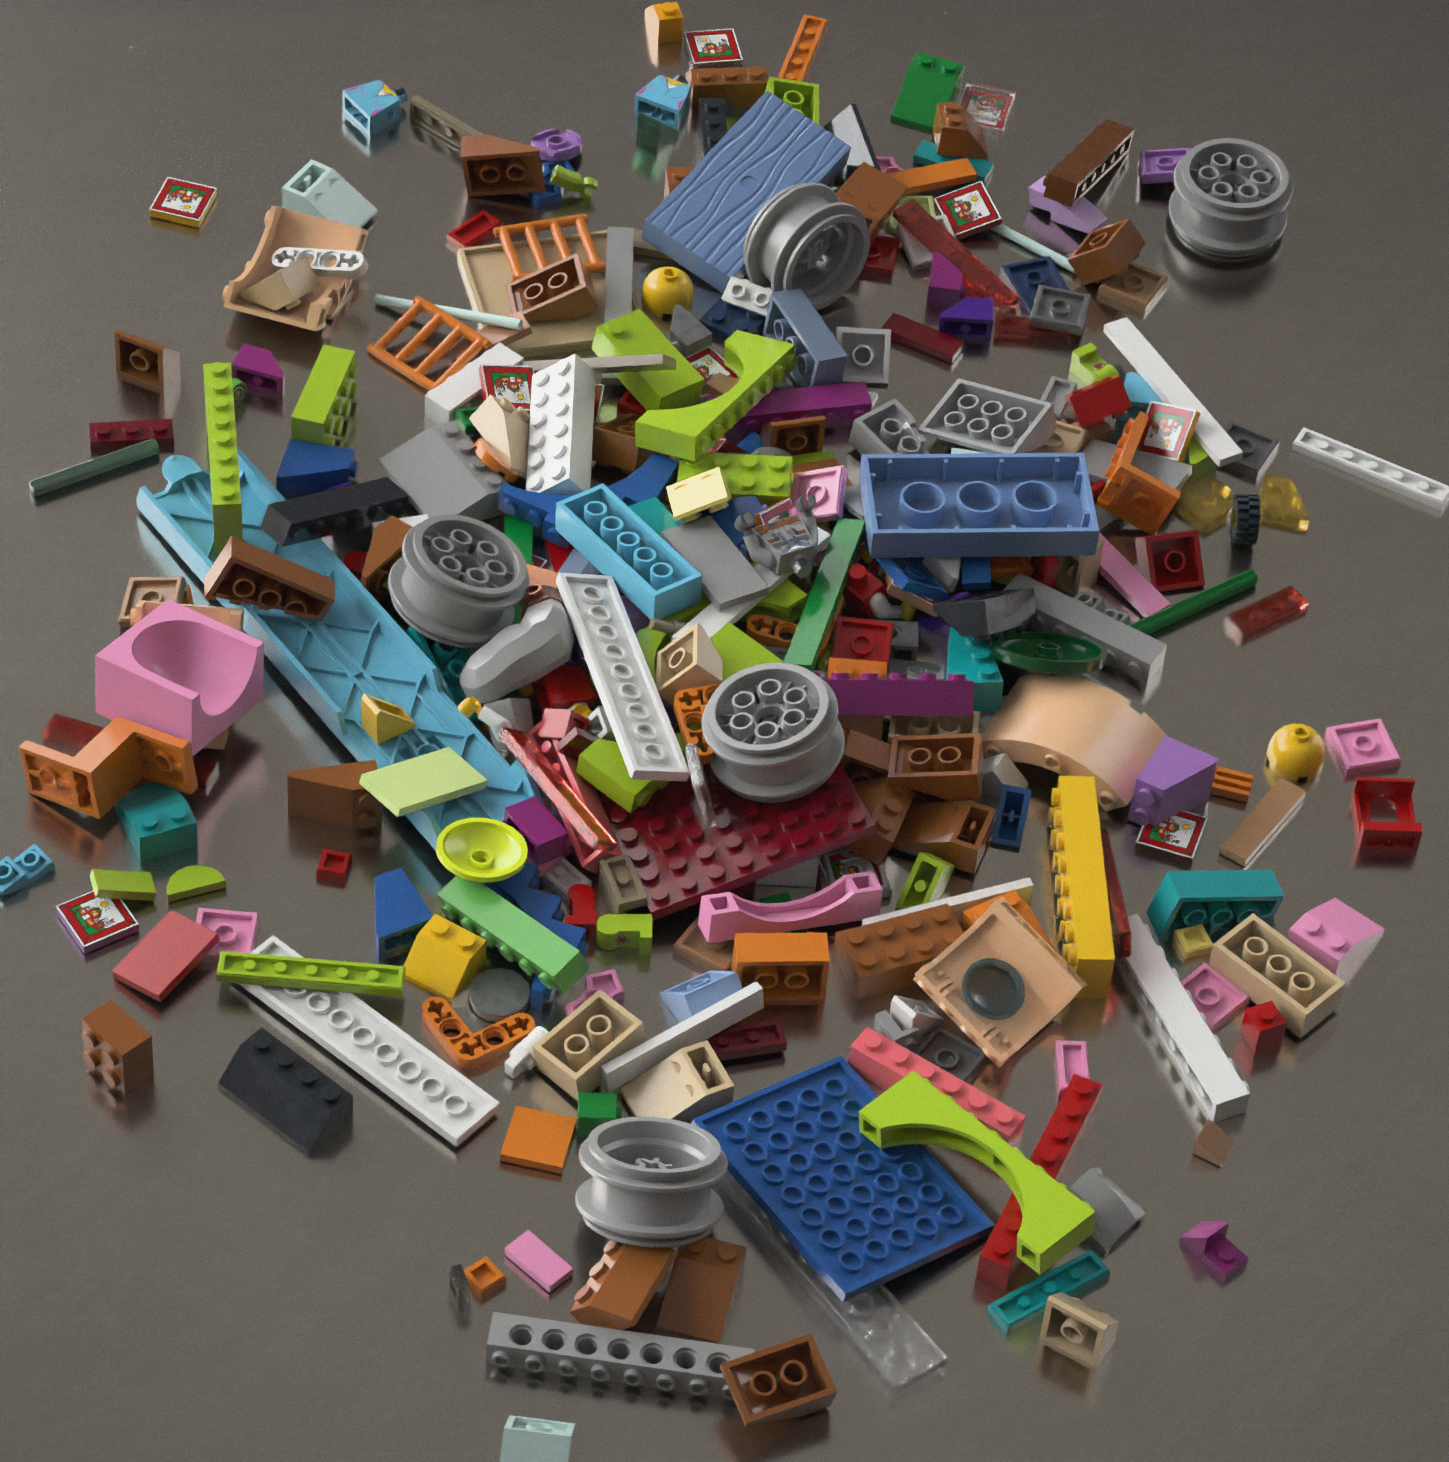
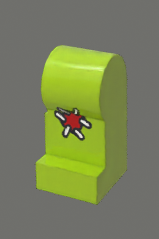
M1091 342L1072 351L1069 370L1087 386L1111 375H1119L1113 365L1107 364L1097 354L1098 348Z
M605 914L599 917L596 922V944L604 950H614L618 947L639 948V955H651L652 915Z

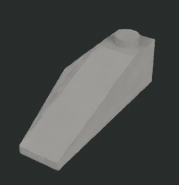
M895 398L858 417L853 422L848 442L861 455L930 454L925 445L926 440L923 434L920 435L915 426L916 421L913 415Z

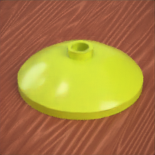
M466 818L451 823L441 831L437 839L436 853L441 864L454 875L472 882L493 883L514 876L524 867L527 860L528 847L523 836L506 823L489 818Z

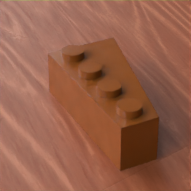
M231 536L204 578V598L215 600L216 597L227 599L229 603L241 605V602L258 605V609L284 610V613L287 615L322 621L335 601V583L333 579Z
M850 729L845 739V749L840 764L851 783L888 776L892 744ZM916 791L911 803L947 802L950 800Z

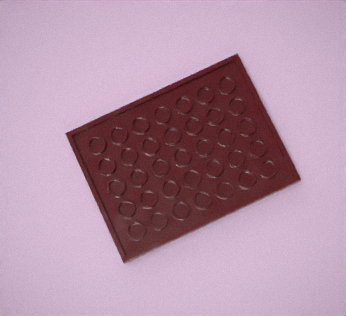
M691 760L687 765L690 771L687 781H669L664 789H657L652 794L651 799L644 807H637L631 814L604 793H598L620 845L622 855L629 854L648 898L646 907L653 920L701 902V896L725 893L877 833L875 822L840 763L830 778L813 792L794 800L778 803L756 802L737 795L719 782L712 771L710 763L705 764L703 768L708 781L715 816L705 787L701 765Z

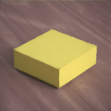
M1203 924L1174 931L1173 938L1184 959L1212 952L1213 943Z

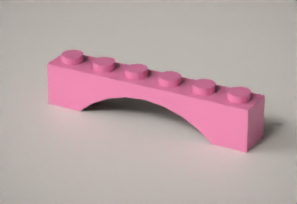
M868 871L843 875L833 884L817 893L784 903L753 902L740 898L731 892L701 896L698 926L706 941L714 943L734 940L735 933H778L862 921L865 918L879 915L883 889L873 872Z

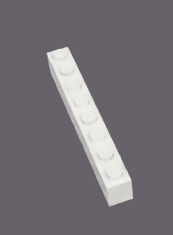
M1138 914L1111 922L1115 956L1114 964L1211 1121L1216 1123L1246 1113L1248 1101L1251 1097L1246 1081H1242L1237 1074L1235 1064L1231 1058H1227L1222 1050L1218 1036L1213 1035L1210 1031L1205 1015L1202 1012L1199 1013L1195 1007L1193 997L1180 983L1176 969L1171 968L1168 964L1164 950L1161 946H1157L1153 940L1149 926L1143 924Z

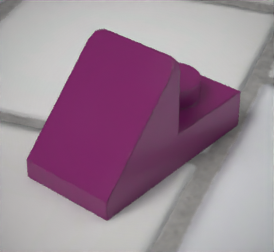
M1202 1221L1182 1235L1179 1241L1225 1282L1247 1266L1249 1258L1226 1238L1229 1227L1228 1222Z

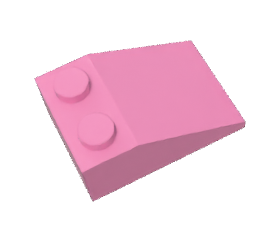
M1334 898L1307 911L1289 929L1287 939L1339 978L1384 933V928Z

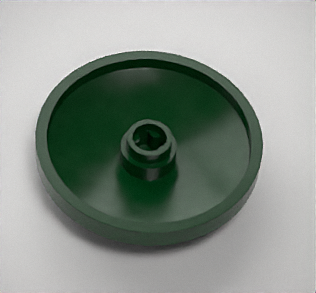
M1016 631L1015 633L993 637L991 650L996 659L1020 669L1051 674V676H1055V674L1070 675L1092 672L1102 669L1106 665L1107 650L1103 646L1091 640L1068 634L1045 631Z

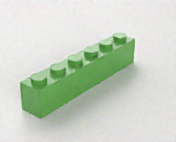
M455 876L437 894L443 904L441 910L450 920L458 919L464 929L472 933L476 932L480 937L486 939V945L490 948L494 946L499 948L500 953L508 961L516 960L524 972L530 976L533 973L537 975L540 982L550 990L554 987L562 994H565L590 969L578 949L483 883L472 882Z

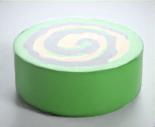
M233 378L234 406H236L243 400L247 386L239 379Z

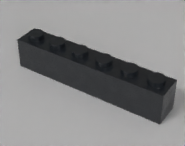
M388 477L269 504L260 528L278 544L285 547L372 526V522L385 521L390 516L401 518L405 512L409 495Z

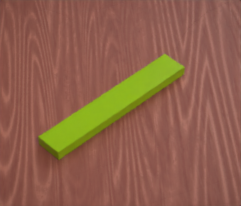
M220 951L216 980L217 982L403 997L406 966Z

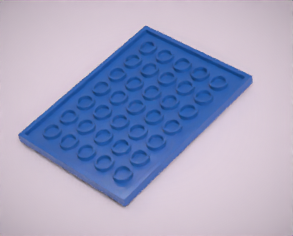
M838 1056L692 1119L691 1124L706 1130L718 1140L721 1150L727 1157V1170L840 1300L845 1302L991 1234L995 1224L922 1144H906L881 1149L859 1132V1110L878 1096L842 1056Z

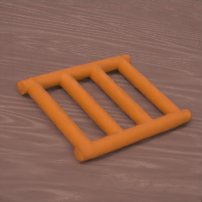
M572 215L494 228L493 233L495 237L500 238L513 273L511 275V282L535 271L523 273L510 235L525 233L537 268L540 270L548 266L536 232L551 230L560 257L564 259L571 256L561 228L576 226L590 262L585 263L590 273L606 271L605 261H600L586 225L588 223L587 215Z
M416 296L413 300L414 305L375 344L370 343L366 350L425 390L430 391L446 381L449 376L463 369L483 348L485 350L489 349L492 343L431 302ZM422 311L433 317L395 357L385 351ZM442 323L453 329L416 369L405 364L407 359ZM462 336L473 342L436 382L424 376Z

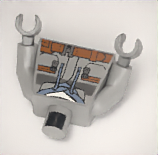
M813 494L808 497L809 506L803 503L802 496L796 502V508L800 513H803L804 518H801L798 514L752 529L751 527L756 523L755 515L752 512H747L744 515L745 522L741 515L736 518L734 526L739 532H744L745 536L743 539L754 562L767 567L775 575L779 576L795 572L799 578H805L811 573L813 556L818 550L816 517L812 516L811 512L817 503Z

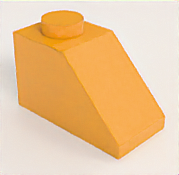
M677 2L656 4L645 9V15L658 44L682 41L684 17Z

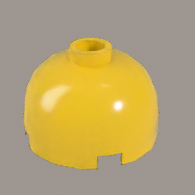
M660 267L653 270L643 283L641 290L642 306L649 313L657 317H663V314H672L671 318H673L674 306L680 304L689 312L692 309L694 300L692 280L684 271L675 267Z
M1297 723L1285 725L1274 733L1268 745L1266 756L1270 761L1269 766L1280 777L1291 781H1298V777L1308 776L1307 780L1312 779L1321 772L1324 766L1325 743L1320 734L1310 726Z

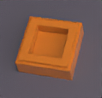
M487 1256L461 1271V1280L480 1300L506 1284L507 1277Z

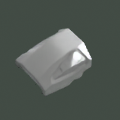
M1099 1167L1090 1168L1069 1188L1072 1194L1081 1201L1088 1202L1094 1209L1095 1232L1086 1238L1085 1241L1104 1255L1138 1220L1141 1222L1145 1219L1146 1213L1142 1208L1132 1201L1114 1182L1102 1174Z

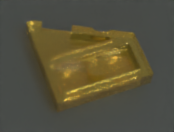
M1265 473L1259 497L1260 519L1307 529L1309 516L1293 480Z

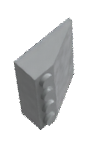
M958 378L917 430L919 434L987 453H1028L1043 446L1057 429L1053 403Z
M455 421L431 426L379 459L378 464L392 481L409 495L408 500L420 515L427 514L428 518L437 515L452 514L480 521L505 514L497 509L498 494L502 485L508 483L499 473L493 472L479 459L475 449H473L474 443Z

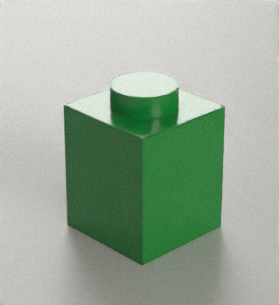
M578 1092L577 1137H589L591 1131L597 1126L622 1118V1106H616V1093Z

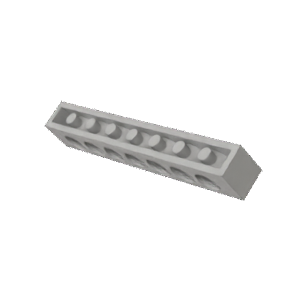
M493 1312L487 1340L486 1363L495 1364L499 1367L510 1366L528 1369L533 1372L545 1371L559 1373L567 1377L580 1376L593 1378L597 1381L608 1380L626 1383L631 1386L643 1385L657 1387L665 1391L678 1390L691 1392L695 1395H712L734 1400L720 1369V1364L754 1353L755 1349Z

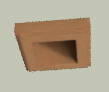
M1208 1119L1195 1139L1192 1153L1221 1166L1234 1146V1142L1213 1121Z

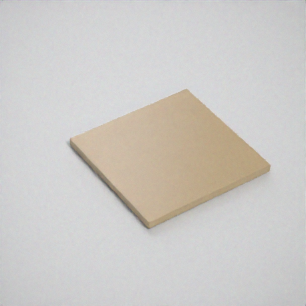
M607 230L589 232L600 261H605L606 264ZM579 233L564 235L571 255L578 252L584 264L590 263ZM553 237L538 238L548 265L562 260ZM528 241L512 242L523 273L537 271L538 268ZM502 244L459 248L457 256L476 312L505 317L512 315L505 285L511 283V275L513 273ZM606 271L590 273L599 306L598 309L575 319L528 322L533 333L506 347L523 358L591 349L596 327L604 323ZM632 286V311L640 308ZM480 323L481 329L488 326V324Z

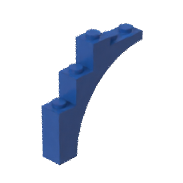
M654 452L643 466L627 478L608 486V488L627 506L654 497L663 503L668 495L666 487L675 484L677 481L679 462ZM505 483L502 485L498 494L497 509L527 521L531 525L543 528L542 538L567 549L570 546V543L555 529L556 503L576 494H544L523 490Z
M526 862L517 874L508 879L493 883H483L578 949L585 959L589 948V943L585 942L586 929L563 922L565 911L561 910L562 897L539 890L541 879L537 878L538 865ZM535 975L531 986L530 1008L542 1012L546 1001H552L556 989L554 987L551 990L546 988L540 982L537 975Z

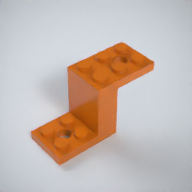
M119 716L74 757L27 740L19 746L30 794L98 819L102 818L143 777L188 794H192L198 788L190 741Z

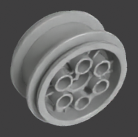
M1220 138L1195 146L1177 163L1174 171V185L1176 189L1170 197L1168 210L1170 219L1177 232L1190 245L1216 256L1246 257L1267 249L1283 234L1287 224L1286 207L1293 194V181L1284 163L1272 151L1247 140Z
M821 183L795 184L774 195L761 208L752 221L743 248L746 272L753 284L764 288L770 287L772 292L801 288L817 311L838 300L855 282L868 256L870 235L865 217L861 211L849 203L840 202L837 194L830 187Z
M452 514L433 516L412 527L407 532L402 543L403 557L392 566L388 576V588L393 605L406 623L432 640L463 648L484 646L499 631L512 625L515 617L514 605L518 604L525 597V590L529 587V574L525 559L519 548L506 535L482 521Z
M789 663L759 664L743 669L727 678L714 691L702 715L704 739L715 753L713 761L710 762L715 777L722 785L737 795L748 800L763 803L794 800L819 788L833 774L842 759L845 749L844 731L838 720V702L832 688L812 671Z
M660 1117L620 1118L597 1126L580 1146L579 1161L592 1177L577 1189L575 1204L587 1226L606 1238L644 1247L680 1246L706 1237L723 1216V1201L711 1188V1185L718 1182L726 1174L728 1160L725 1153L721 1150L718 1140L700 1127Z

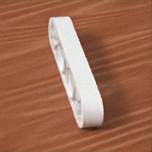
M282 247L274 252L271 259L272 264L278 271L303 257H306V259L314 258L310 266L317 277L356 279L366 274L369 267L363 254L357 251ZM337 260L334 266L326 268L329 261Z

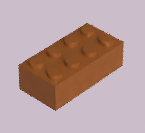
M947 903L836 932L833 957L857 1001L917 985L913 980L916 977L914 974L923 965L933 961L964 932Z

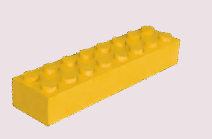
M1059 776L1057 788H1052L1051 802L1054 807H1049L1048 824L1053 825L1054 828L1050 833L1051 847H1056V852H1053L1052 864L1053 870H1058V875L1055 876V892L1060 893L1061 896L1057 901L1058 916H1063V921H1060L1059 927L1060 939H1065V944L1062 945V958L1088 984L1075 998L1107 999L1115 956L1095 777Z

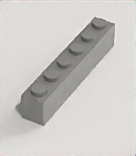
M1020 572L1004 589L1034 587L1038 621L1028 624L1029 627L1038 631L1068 634L1096 642L1107 650L1106 665L1134 679L1148 684L1164 663L1167 644Z

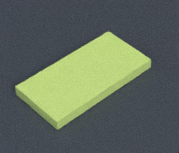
M447 747L361 774L359 783L394 815L400 817L485 789L488 780L454 750Z

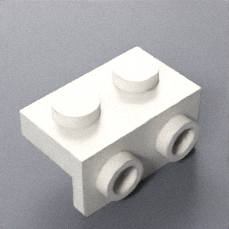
M731 276L723 293L722 301L766 317L772 288H764L753 284L750 280Z

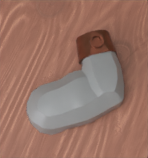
M536 583L530 585L525 590L526 595L521 601V622L507 626L499 631L487 644L469 658L462 670L459 682L466 698L475 697L481 704L490 703L513 690L542 678L569 661L574 644V629L557 589Z

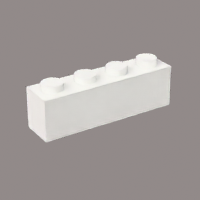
M499 342L491 349L486 350L473 362H469L459 372L449 376L446 381L435 389H431L425 395V416L437 424L455 421L452 417L455 409L476 407L484 402L478 370L480 364L520 365L524 358Z

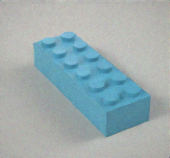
M603 483L556 503L555 529L603 575L612 576L616 587L650 620L652 618L661 620L701 602L702 575Z

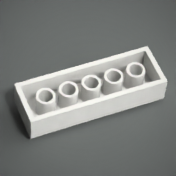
M576 353L532 375L531 418L529 422L526 474L527 491L544 494H576L590 489L596 371Z

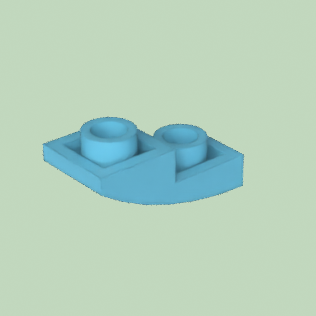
M35 843L14 860L6 856L0 861V893L2 895L13 893L42 878L55 868L53 861Z

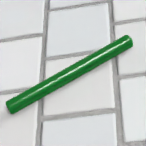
M1252 569L1247 570L1128 626L1149 635L1258 583L1257 579H1259L1258 574H1255Z

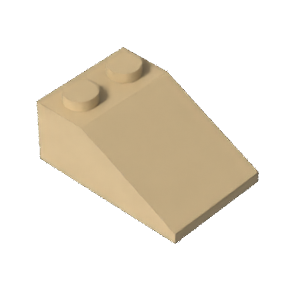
M490 394L469 419L511 471L526 479L530 414L521 406L515 408L506 398L500 400Z

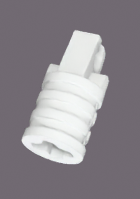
M537 1026L521 1043H518L510 1051V1057L504 1064L505 1073L515 1079L526 1069L531 1070L536 1066L532 1046L549 1033L545 1028Z

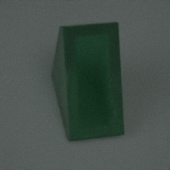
M639 113L636 146L658 155L678 137L680 132Z

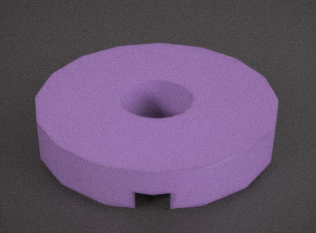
M548 129L537 133L533 137V141H531V146L539 148L542 160L563 161L574 158L582 152V137L572 130H566V133H559V129Z

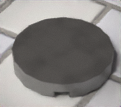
M504 968L488 969L478 974L471 981L468 999L469 1003L473 1006V1011L478 1016L487 1021L499 1022L511 1015L524 1013L528 1009L530 988L523 976L513 970Z

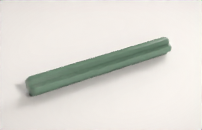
M155 439L143 441L31 480L29 482V489L35 497L157 455L159 453V445Z

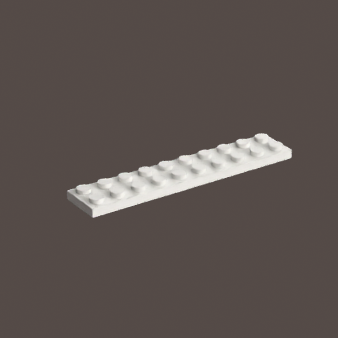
M558 573L555 581L630 778L639 780L687 781L690 774L689 768L613 577L608 575Z
M274 935L251 952L252 954L304 958ZM238 983L456 1147L500 1110V1102L352 993Z

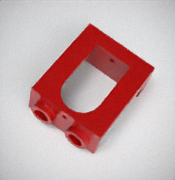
M1356 777L1352 802L1359 849L1418 851L1423 831L1422 824L1416 823L1412 792L1415 779ZM1375 801H1386L1392 804L1397 810L1399 822L1371 821L1369 806Z

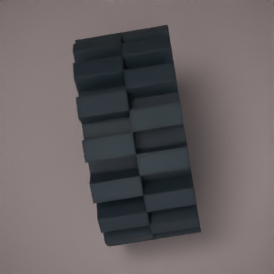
M1235 494L1233 497L1232 517L1230 519V532L1233 544L1255 545L1257 543L1261 515L1260 498L1257 494Z

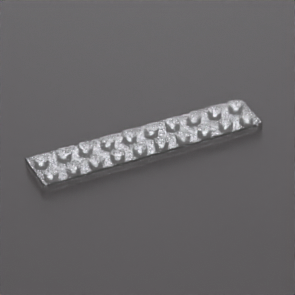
M728 1170L722 1179L713 1184L893 1395L946 1365L947 1357L884 1284L842 1302Z

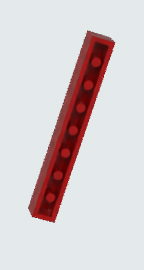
M1073 1074L1029 1159L1035 1165L1041 1166L1058 1183L1064 1177L1099 1108L1103 1084L1077 1074ZM1013 1192L979 1256L976 1279L1006 1290L1021 1261L1017 1257V1235L1023 1218L1020 1206Z

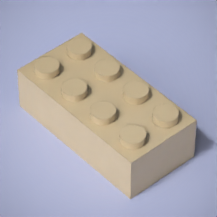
M1254 913L1213 944L1209 966L1249 996L1250 1000L1255 1004L1259 1005L1273 1001L1287 1022L1286 1027L1300 1038L1340 1006L1346 984Z

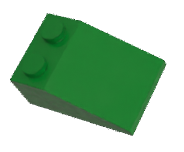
M917 52L908 68L890 120L932 131L937 103H955L962 90L965 65Z

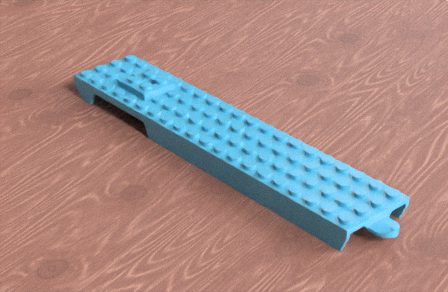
M237 447L243 541L333 579L335 583V601L323 620L318 621L287 615L284 613V610L269 609V611L258 609V605L241 602V605L229 603L227 599L217 597L216 599L223 607L244 609L243 630L249 636L264 642V654L358 762L376 760L377 768L380 769L450 747L488 780L485 789L405 815L435 850L439 834L453 822L466 818H489L503 822L505 808L533 796H536L543 804L531 771L520 759L514 761L510 766L474 724L459 711L456 704L443 691L437 667L321 538L282 547L260 528L268 505L285 501L286 499ZM171 455L162 465V474L169 482L165 490L153 495L146 486L140 487L136 498L137 508L204 584V578L217 559L215 558L210 471H204L194 460L187 456ZM365 693L401 706L416 723L415 727L377 745L362 728L361 697Z

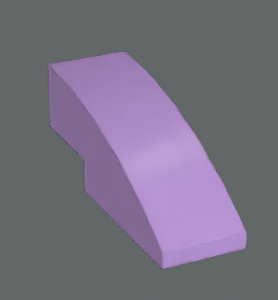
M1045 176L1028 187L1030 205L1049 211L1051 221L1088 234L1108 223V218L1085 197H1082L1073 207L1043 197L1046 188L1043 186Z

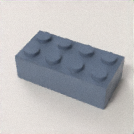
M801 288L772 292L762 334L764 337L795 344L797 364L795 369L789 374L797 386L801 388L842 384L845 365L848 362L847 353L835 339L834 333L826 326L822 316L815 310L811 300L806 297Z

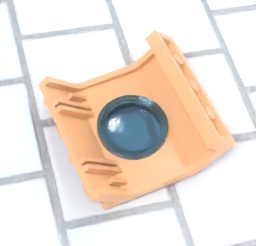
M1003 897L996 899L967 931L933 961L923 965L914 974L916 977L913 979L956 1025L983 1050L986 1056L998 1068L1053 1020L1088 985Z

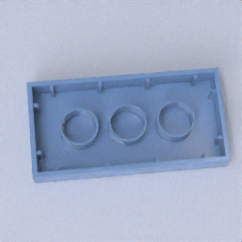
M767 90L645 220L642 239L721 293H724L731 276L743 279L747 274L743 258L744 242L749 227L761 208L781 190L795 184L821 183L828 186L847 165L851 146Z
M1084 453L861 455L859 485L870 558L1095 556L1099 526Z

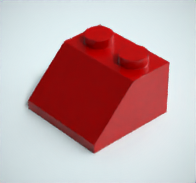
M1116 374L1065 395L1079 427L1086 426L1087 430L1103 424L1101 419L1111 415L1112 419H1116L1127 414V408L1132 406L1122 380Z
M1184 530L1135 537L1140 571L1159 592L1205 585L1198 530Z

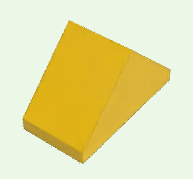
M365 693L361 697L362 728L377 745L415 727L416 723L401 706Z

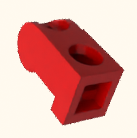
M575 884L568 889L567 913L569 915L565 916V923L586 929L585 942H595L596 915L593 889L586 884Z

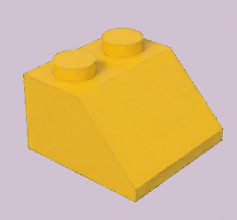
M434 914L416 936L404 963V966H406L405 979L452 1003L486 964L487 940Z

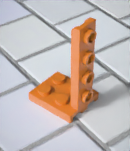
M1139 411L1135 419H1128L1122 430L1123 434L1116 445L1118 448L1114 452L1110 460L1112 463L1104 475L1108 478L1107 483L1095 505L1142 531L1155 535L1179 499L1181 492L1131 465L1148 421V415Z

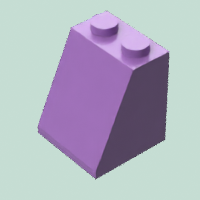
M1165 735L1136 780L1128 819L1139 825L1150 823L1156 826L1181 811L1190 812L1205 804L1210 797L1219 758Z

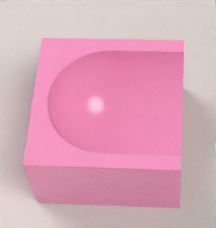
M167 599L95 655L96 713L111 720L119 716L190 741L192 756H194L263 699L264 642Z

